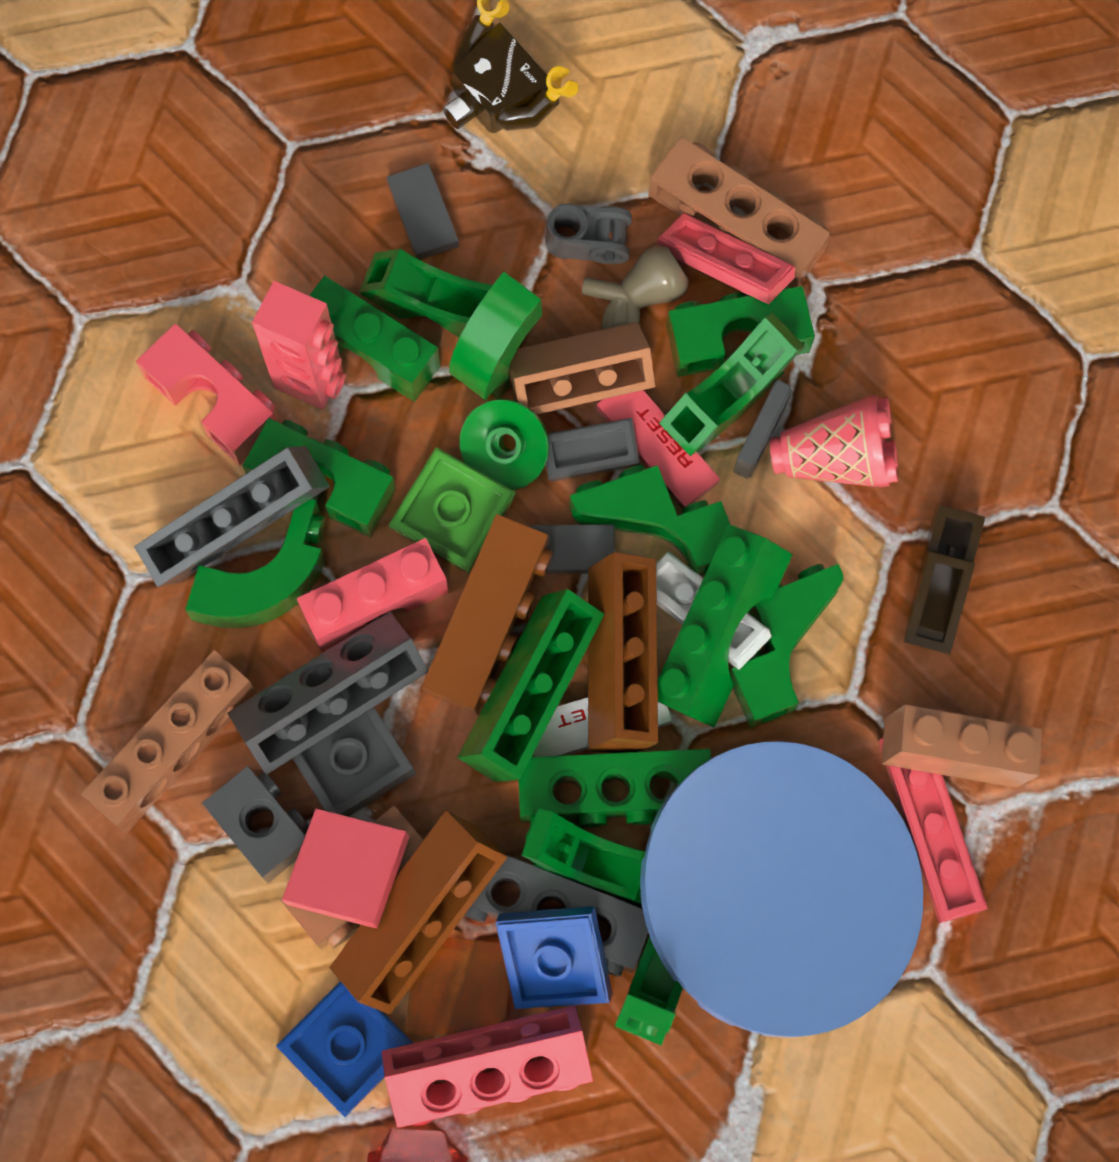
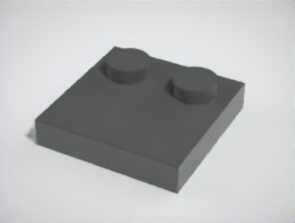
M374 707L292 758L324 810L348 817L416 775L414 768Z

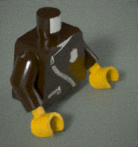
M477 0V6L481 15L474 16L460 42L452 63V84L457 97L443 107V112L451 125L456 129H460L475 117L490 133H497L502 129L509 131L535 128L559 105L560 96L567 98L576 95L579 89L578 83L569 80L561 88L562 79L570 73L569 69L556 66L547 75L501 23L494 27L493 19L502 18L508 13L510 8L508 0H500L493 11L490 9L491 0Z

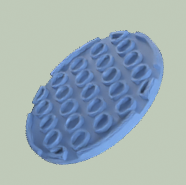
M760 742L728 750L708 760L693 770L668 795L651 825L645 857L642 859L640 877L641 902L645 923L661 962L675 982L678 981L685 991L698 1002V1006L730 1026H737L763 1036L791 1038L825 1033L843 1027L862 1017L888 995L905 971L916 947L923 914V883L918 855L902 817L889 798L867 775L847 761L819 748L791 742Z

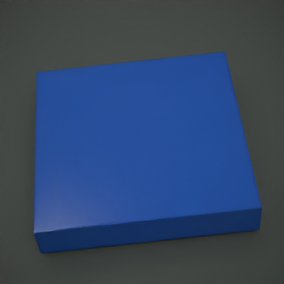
M594 906L499 914L496 920V927L515 1009L610 1003L613 992Z
M340 981L276 1047L346 1118L385 1078L382 1051L412 1044L413 1042L382 1011L359 1003Z

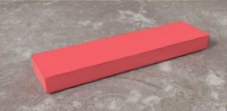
M883 738L878 741L881 752L883 749ZM886 765L906 827L918 855L921 872L938 923L941 924L988 909L943 775Z

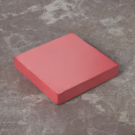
M315 809L282 900L289 906L378 929L409 840V835L403 830Z

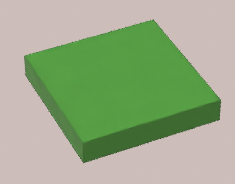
M436 447L388 526L414 543L426 538L435 555L469 574L476 562L495 515L498 514L504 517L516 497V492Z

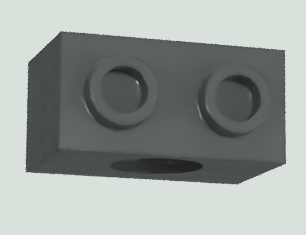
M247 766L202 802V804L260 876L269 883L297 860L309 825L295 808L291 809L288 813L284 811L275 800L282 792L264 771L256 776ZM263 810L272 812L274 822L268 831L259 834L250 830V820L255 813Z

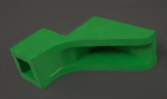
M644 465L631 467L621 472L619 479L604 484L600 480L587 482L576 488V493L570 495L569 510L576 523L580 525L614 524V530L661 538L673 545L682 554L689 567L701 577L705 576L727 525L730 524L722 501L710 505L705 500L695 502L682 509V514L677 516L658 465L645 469Z
M817 564L803 570L797 575L799 580L782 586L780 582L773 598L760 601L748 611L751 616L769 629L772 636L764 644L767 654L763 655L761 650H758L740 670L733 667L730 672V677L734 683L733 691L750 729L789 714L797 707L799 701L794 692L789 672L791 652L836 596L844 579L839 564L826 569L823 564Z

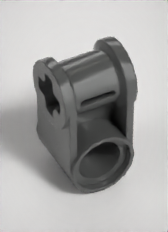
M561 204L553 208L549 213L545 232V245L552 255L561 259L589 260L603 264L624 263L630 258L629 248L626 247L627 227L632 223V214L628 210L619 207ZM566 226L575 230L577 234L565 237L558 234L556 229ZM610 232H612V240L609 238Z

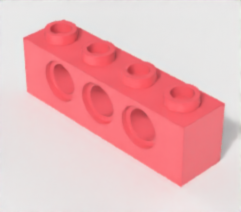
M273 281L252 321L274 389L324 410L329 398H337L346 377L342 373V358L339 356L338 342L335 340L334 325L331 323L327 303Z
M575 1005L382 1051L384 1077L397 1128L409 1125L422 1126L434 1119L459 1113L472 1114L484 1107L505 1102H522L534 1095L555 1090L568 1091L581 1084L593 1082L583 1032ZM543 1056V1058L538 1061H529L534 1057ZM486 1068H496L488 1073L480 1072ZM436 1080H447L441 1084H432Z

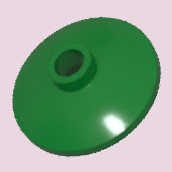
M495 399L485 402L468 415L460 432V452L464 463L511 490L523 488L533 482L541 474L547 463L549 439L546 428L536 413L520 402L510 399ZM504 434L514 437L516 441L514 449L505 446L503 442Z

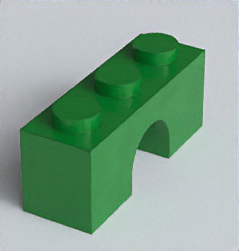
M324 275L309 296L327 303L331 323L334 325L333 331L335 340L338 342L339 354L345 348L356 353L373 367L379 380L415 402L440 368L438 347Z
M787 285L769 305L752 296H745L743 293H732L723 296L718 302L701 305L698 301H689L676 306L674 310H670L668 312L666 329L677 377L717 370L723 364L725 357L723 338L737 331L751 334L759 323L772 313L805 346L798 355L810 353L815 334L803 286L789 288Z
M268 418L242 465L245 473L247 474L287 447L306 446L322 474L335 484L334 490L326 503L329 518L371 538L396 491L394 478L389 475L390 470L375 460L366 459L363 463L349 456V451L335 441L325 439L321 443L308 437V431L295 422L284 420L281 424Z

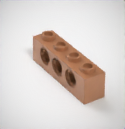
M681 136L650 177L648 196L677 215L681 216L683 213H686L795 266V278L788 284L790 288L799 287L826 250L831 232L826 230L824 224L819 219L810 214L803 215L788 205V202L782 195L773 190L765 191L751 182L750 177L742 169L736 166L728 167L714 158L713 153L701 143H691ZM707 182L714 189L711 191H701L694 184ZM734 206H744L751 213L741 216L735 214L731 208ZM775 229L781 230L789 238L777 240L772 238L768 232Z
M213 650L86 787L81 795L115 826L127 834L231 721L227 713L256 694L251 682Z

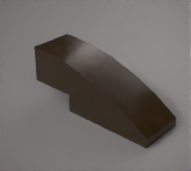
M936 504L914 591L904 638L905 643L951 654L975 567L974 558L986 517Z

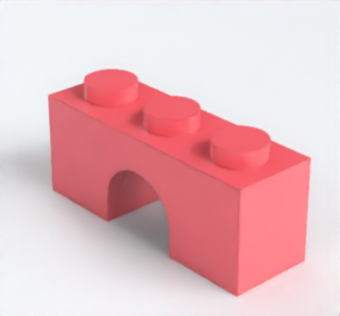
M175 323L136 360V363L143 377L175 406L185 396L194 391L206 390L216 394L218 398L215 407L201 423L207 436L240 466L246 460L268 418L276 421L273 413L276 407L260 390L256 389L251 393L240 382L244 379L243 376L230 362L224 359L221 363H218L208 353L211 347L197 332L191 330L187 334Z
M424 538L296 599L320 651L323 653L362 629L374 618L398 608H404L406 613L447 594L448 587L446 577L427 539Z

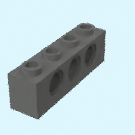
M306 446L287 447L135 545L134 548L157 587L179 583L197 572L199 565H208L330 486Z
M389 611L227 714L267 775L422 677L429 670L412 639Z
M506 855L507 859L464 915L472 920L484 923L487 916L497 920L501 913L537 911L538 907L548 900L557 901L564 908L594 906L597 918L604 920L610 927V937L602 945L608 973L616 977H621L623 970L633 973L649 933L643 909ZM504 882L514 884L520 891L519 900L510 907L499 906L492 899L494 888Z

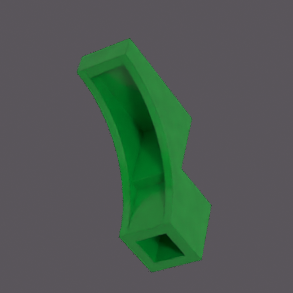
M394 249L374 254L358 293L399 319L426 316L455 336L460 337L470 317L492 285L447 273L411 256L402 249Z

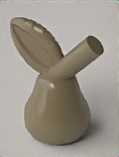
M656 245L646 249L640 255L634 267L622 281V284L586 277L582 286V294L611 300L603 315V330L634 322L640 323L639 308L678 300L686 293L689 279L670 249L662 245Z

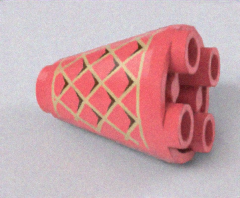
M877 394L866 396L781 432L780 437L770 438V453L774 473H786V476L789 478L872 487L890 486L891 482H898V456L895 440L886 441V438L891 437L890 424H892L888 397L878 398Z

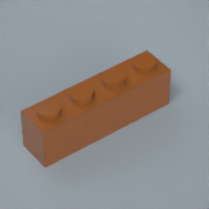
M495 515L421 687L425 694L475 715L478 714L481 705H485L497 682L493 677L499 662L507 663L516 646L518 637L511 635L518 618L526 620L532 609L536 594L530 592L536 575L544 578L551 564L554 551L548 549L550 544L548 534L501 515Z
M613 552L588 568V603L605 614L588 646V750L605 753L640 752L658 743L656 559Z
M446 810L395 878L378 929L360 925L329 968L359 1003L391 1014L507 859V856L475 824Z

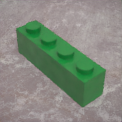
M569 589L543 595L457 758L494 782L520 780L605 614Z

